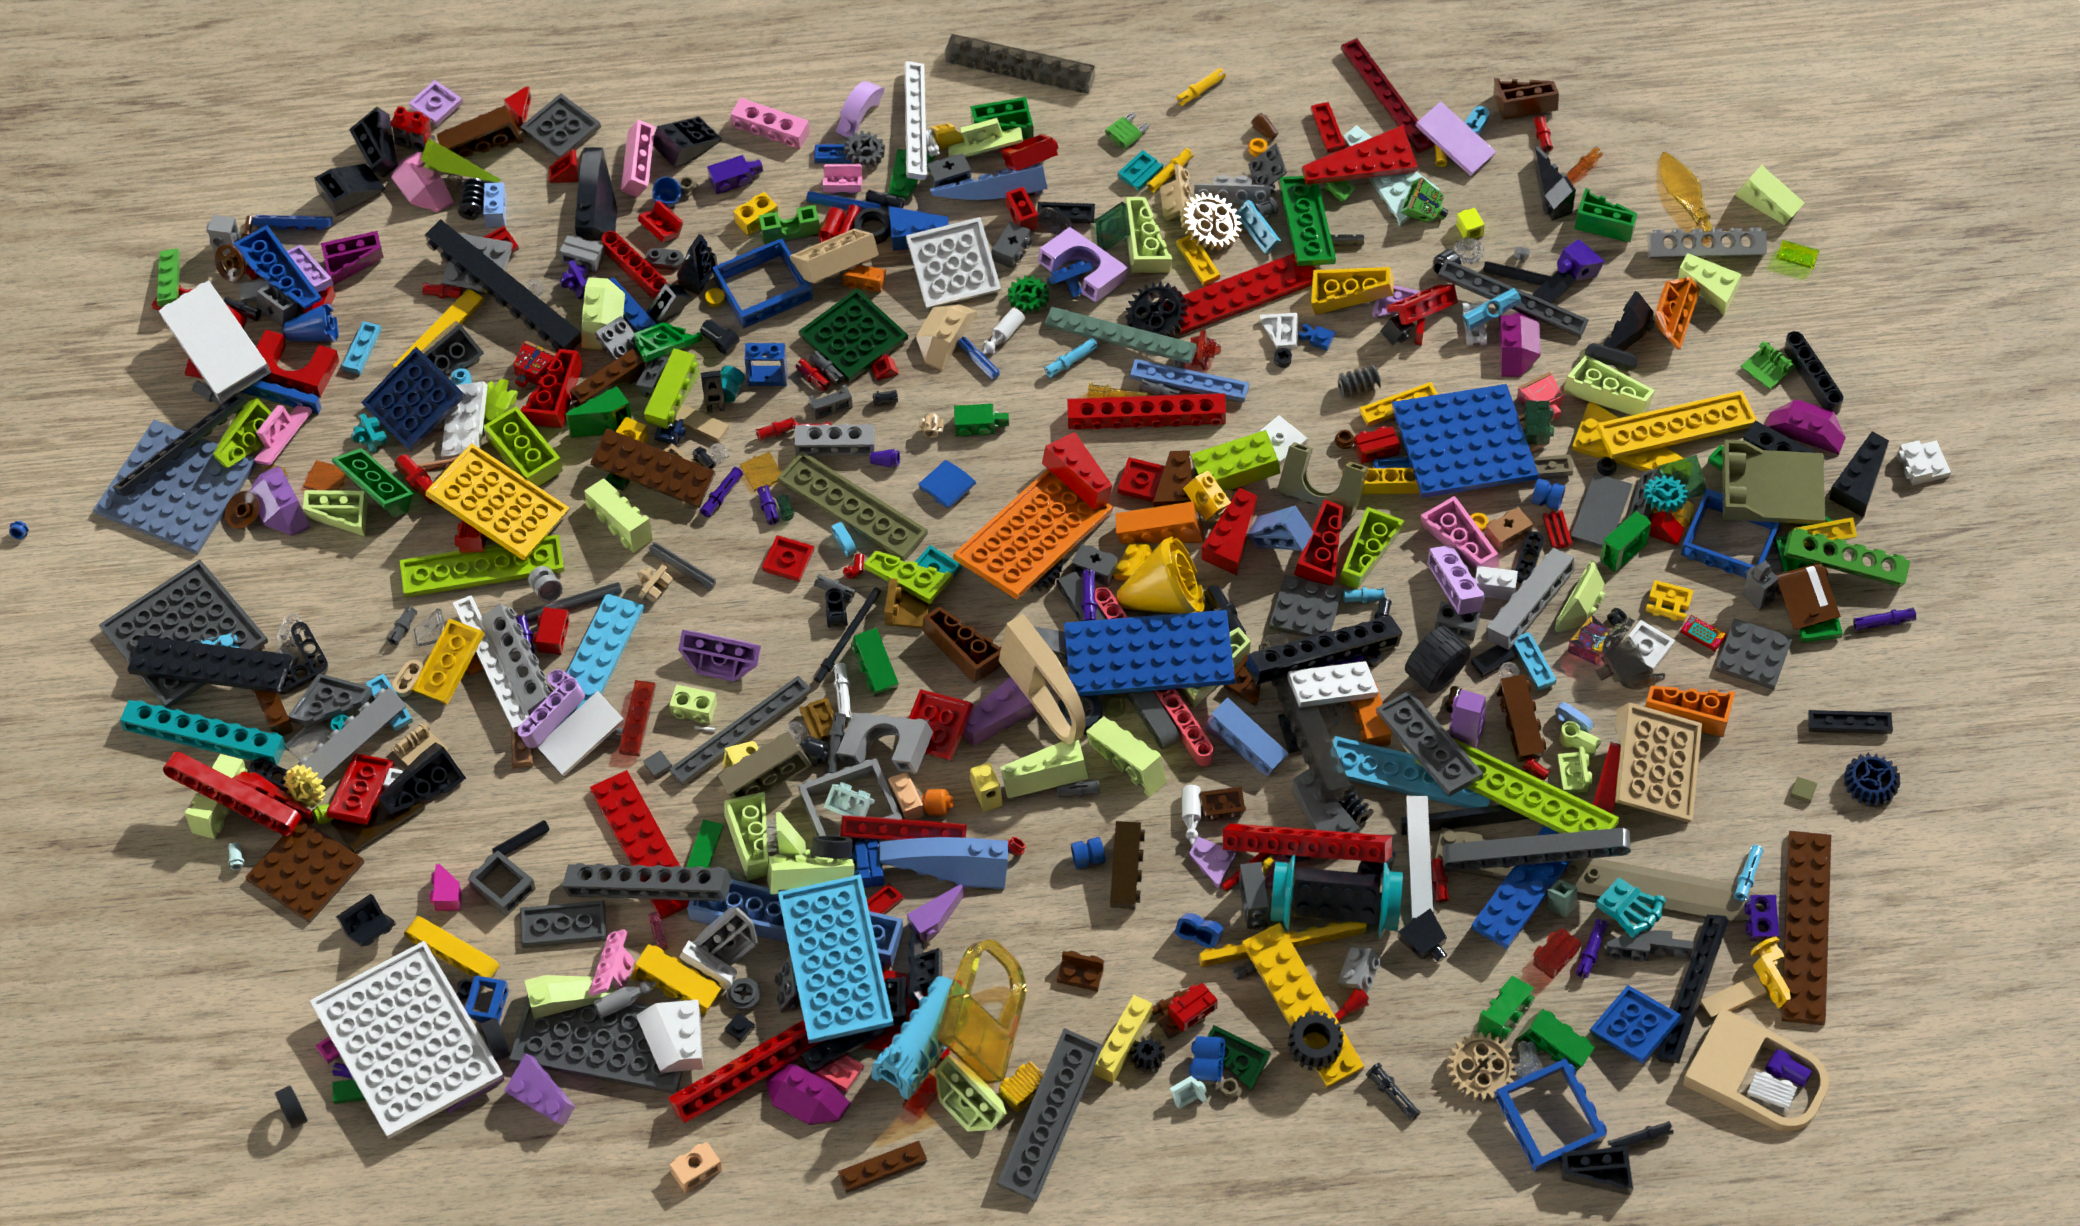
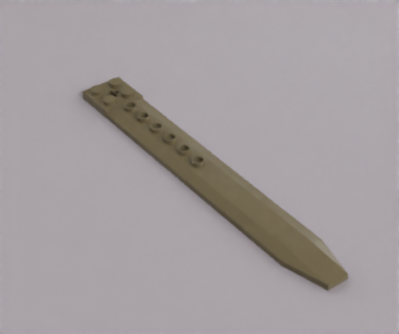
M1441 827L1435 858H1443L1442 848L1447 844L1495 839L1483 837L1480 834ZM1599 858L1572 860L1559 877V879L1576 886L1577 895L1598 899L1620 877L1636 888L1638 886L1642 893L1652 896H1663L1666 899V903L1662 907V911L1704 919L1707 914L1722 915L1728 918V923L1749 922L1748 914H1745L1744 905L1750 895H1758L1749 891L1746 901H1738L1734 898L1737 885ZM1514 866L1456 872L1504 880ZM1645 904L1646 906H1648V907L1651 908V909L1654 908V906ZM1755 905L1758 911H1765V907L1763 905Z

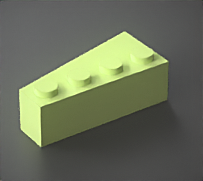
M604 478L584 491L586 506L596 512L598 519L608 525L610 532L620 538L622 545L626 549L629 548L635 553L653 541L649 518L646 515L642 517L639 514L640 510L636 506L632 508L627 498L624 496L620 498L619 492Z
M1103 716L1086 731L1089 744L1108 761L1112 759V762L1121 773L1126 771L1136 786L1141 784L1145 788L1144 793L1150 797L1167 783L1160 753L1156 750H1151L1142 740L1138 741L1129 731L1121 729L1115 721H1110Z
M1079 740L1072 744H1066L1062 741L1000 767L1007 798L1088 779Z
M765 792L725 800L724 816L747 880L766 877L768 873Z
M783 854L768 857L767 882L771 894H778V890H790L854 876V863L849 857L824 858L816 856V858H808L805 855L787 857Z

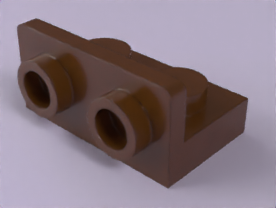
M1063 951L1057 983L1098 992L1104 972V960L1094 955H1081L1076 951Z

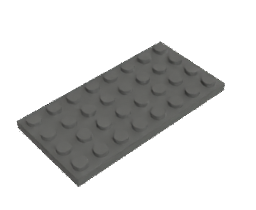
M528 997L509 1058L510 1063L520 1064L526 1053L533 1056L543 1069L674 1094L677 1093L683 1071L660 1073L649 1044L636 1018L638 1013L647 1009L650 1005L634 1002L632 1005L602 1019L599 1017L594 1004L534 1019Z

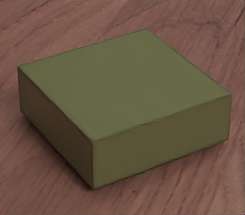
M1797 777L1790 797L1811 803L1817 783Z

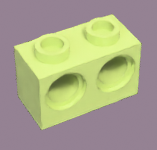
M676 685L669 705L671 716L678 719L694 720L697 723L711 724L717 706L716 693Z

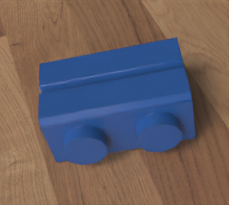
M878 840L854 842V850H852L851 856L857 868L854 869V876L861 874L864 888L883 886L884 875L882 863L879 862L880 848Z

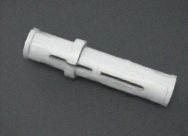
M837 663L834 665V688L837 691L838 712L846 714L845 723H848L851 720L850 681L847 678V665Z

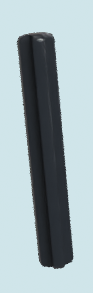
M1486 261L1483 267V272L1541 286L1551 277L1550 275Z

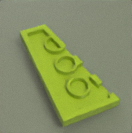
M875 551L864 563V569L888 582L890 578L898 579V587H902V590L928 604H931L953 579V573L947 571L942 573L937 571V568L930 566L928 568L921 567L913 561L904 562L899 557Z

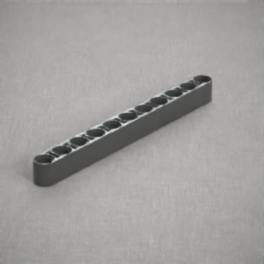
M1074 571L1057 579L1056 583L1062 596L1080 622L1084 620V611L1081 608L1083 602V582ZM1097 605L1096 620H1105L1106 617ZM1153 691L1125 693L1161 749L1181 741L1179 731Z

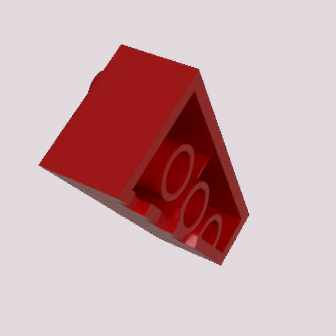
M1075 432L1045 446L1042 464L1093 510L1109 503L1113 485Z
M1324 499L1312 527L1314 533L1300 555L1294 575L1309 581L1333 585L1336 574L1343 506Z

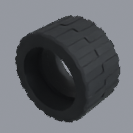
M1447 626L1437 627L1425 636L1412 651L1405 664V672L1430 694L1437 693L1460 673L1470 657L1471 647Z

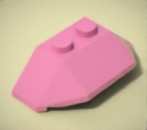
M414 152L399 160L398 166L391 177L410 204L432 209L435 212H440L454 204L437 170L435 169L433 172L424 167L425 162L421 160L423 152Z

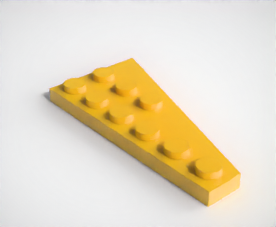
M1589 401L1572 445V450L1600 459L1610 457L1596 427L1598 423L1619 418L1596 403ZM1666 447L1614 458L1617 464L1644 472L1657 468L1662 472L1661 477L1665 475L1669 479L1673 476V480H1681L1680 482L1687 484L1693 465Z

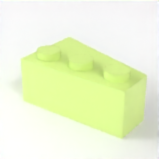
M1687 253L1680 266L1678 279L1691 277L1700 288L1699 295L1706 300L1707 304H1712L1719 309V313L1724 316L1739 288L1741 274Z

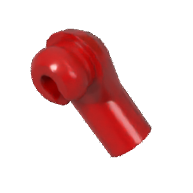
M856 554L854 565L843 569V574L846 578L854 579L863 573L864 555Z

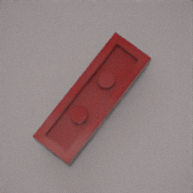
M1329 101L1311 105V113L1326 152L1331 153L1345 149V142Z

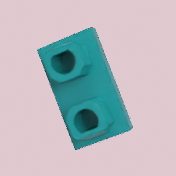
M365 413L360 414L359 418L361 421L353 428L354 431L351 434V439L354 442H360V444L366 443L370 453H374L377 450V446L386 444L387 437L384 431L374 432L379 430L377 417L367 418Z

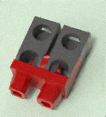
M398 106L390 122L395 145L408 149L412 147V150L423 152L428 138L436 141L435 136L431 135L429 117L423 116L422 112L415 111L412 113L406 111L405 107Z

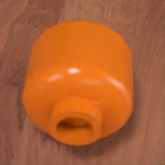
M929 789L922 795L923 811H926L929 816L947 815L949 809L953 807V797L949 796L946 789Z

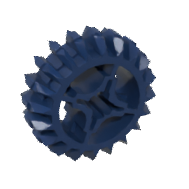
M1869 752L1865 757L1860 754L1857 759L1853 758L1851 764L1847 765L1844 772V786H1847V793H1852V799L1859 798V804L1865 801L1867 806L1873 803L1875 807L1878 806L1879 802L1882 805L1886 804L1887 800L1891 802L1893 797L1897 795L1901 784L1900 773H1897V766H1892V760L1887 762L1885 761V756L1879 758L1877 753L1872 757ZM1862 771L1863 775L1857 780L1856 774ZM1887 780L1888 785L1882 788L1883 781Z

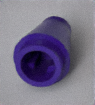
M895 449L871 452L870 463L894 468L900 465V452L895 451Z

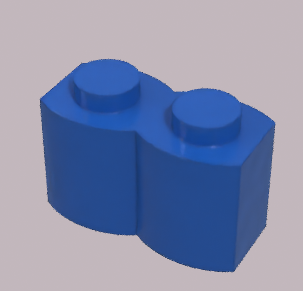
M1185 913L1180 917L1175 929V934L1180 938L1194 940L1206 948L1215 947L1221 941L1224 927L1221 924L1211 920L1205 921L1201 916L1194 913Z
M1196 1036L1195 1041L1191 1045L1194 1059L1189 1065V1074L1197 1081L1221 1083L1225 1039Z

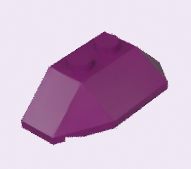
M1505 311L1498 316L1501 377H1521L1541 356L1539 322L1517 311Z
M1798 399L1770 412L1765 426L1790 439L1838 455L1846 438L1834 411Z
M786 1064L772 1072L766 1080L772 1106L808 1125L832 1121L839 1122L851 1105L831 1083L795 1064Z

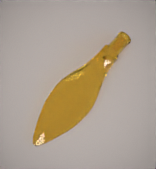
M1662 152L1660 170L1667 192L1690 214L1696 226H1700L1703 232H1711V229H1714L1710 222L1711 215L1706 209L1702 188L1698 179L1675 157L1667 152Z

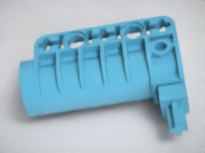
M936 977L928 988L927 997H922L919 1001V1008L914 1009L910 1013L909 1022L902 1024L901 1033L892 1038L890 1047L885 1048L872 1064L871 1078L879 1083L883 1079L899 1088L900 1095L903 1098L910 1100L965 1021L966 1009L972 1002L968 992L958 983L947 977Z

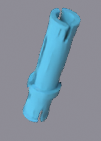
M1090 338L1066 355H1060L1055 362L1044 368L1046 374L1052 378L1062 370L1069 369L1070 365L1098 349L1096 341Z
M1758 845L1751 846L1743 872L1738 877V886L1734 893V898L1738 901H1746L1749 890L1754 885V876L1764 852L1763 848Z

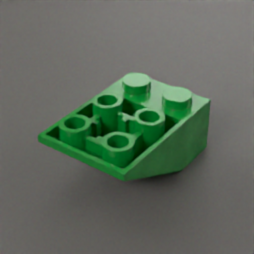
M617 386L606 390L600 396L592 398L585 404L573 408L566 413L571 438L604 435L606 428L616 432L625 417L632 419L629 402Z

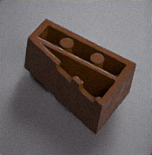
M1494 78L1493 95L1503 120L1558 110L1559 92L1554 81L1530 80V83L1518 82V79H1512V82L1500 81V78Z

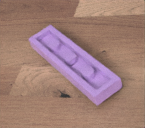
M302 245L287 251L317 292L324 291L334 285L332 278Z

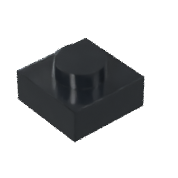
M737 1013L725 1027V1032L743 1043L755 1029V1024L740 1013Z

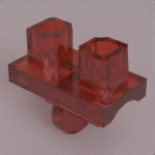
M1200 330V336L1191 337L1190 341L1197 344L1198 352H1195L1191 365H1201L1203 370H1208L1210 358H1215V355L1221 352V346L1216 343L1215 339L1211 340L1206 336V330Z

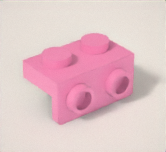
M824 165L823 192L831 194L838 192L851 194L861 192L862 165Z

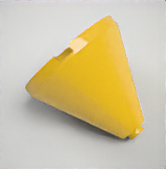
M1173 536L1164 539L1118 589L1115 596L1119 605L1125 610L1182 614L1202 612L1205 605L1202 585L1197 586L1195 575L1198 573L1195 565L1181 541L1177 538L1174 539Z

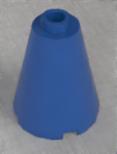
M327 303L285 322L282 327V333L289 341L336 342L335 338L339 336L337 318L332 317L331 314L334 310Z

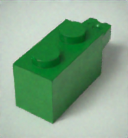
M993 403L954 406L955 436H986L995 434V429H999V427L1009 426V413L994 411Z

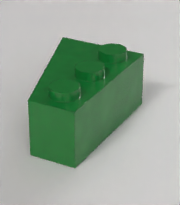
M1026 97L970 106L972 125L997 118L1002 132L1020 127L1022 139L1034 137V127Z
M1585 188L1577 211L1574 229L1631 243L1638 213L1618 203L1614 205L1606 201V197L1602 195L1598 197L1590 193V189Z
M877 627L854 635L851 647L859 661L858 664L861 672L865 674L869 692L872 691L874 696L898 688L899 682Z

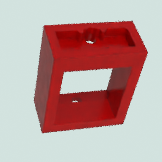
M1039 134L1021 143L1003 148L1001 153L1006 167L1019 171L1057 156L1059 148L1057 141L1053 137Z

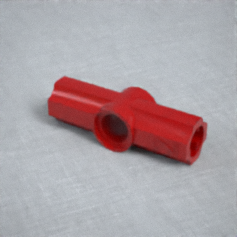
M407 454L400 455L394 464L396 469L405 477V480L415 492L418 491L429 504L436 503L425 496L426 491L433 484L430 476L423 468H419Z

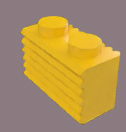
M1031 1061L1026 1065L1022 1064L1016 1070L1015 1075L1011 1078H1005L1000 1083L999 1096L1017 1113L1033 1100L1044 1074Z

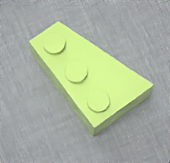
M1763 165L1755 171L1735 194L1736 197L1783 225L1804 204L1798 196Z
M304 491L303 510L308 519L365 537L368 499L364 491Z

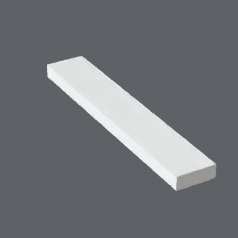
M1428 796L1406 797L1412 920L1429 908L1433 911Z

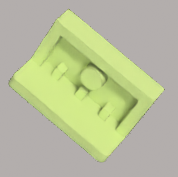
M1579 747L1578 753L1558 754L1557 760L1562 790L1567 793L1588 792L1589 784H1592V773L1587 770L1589 755L1585 754L1584 747Z

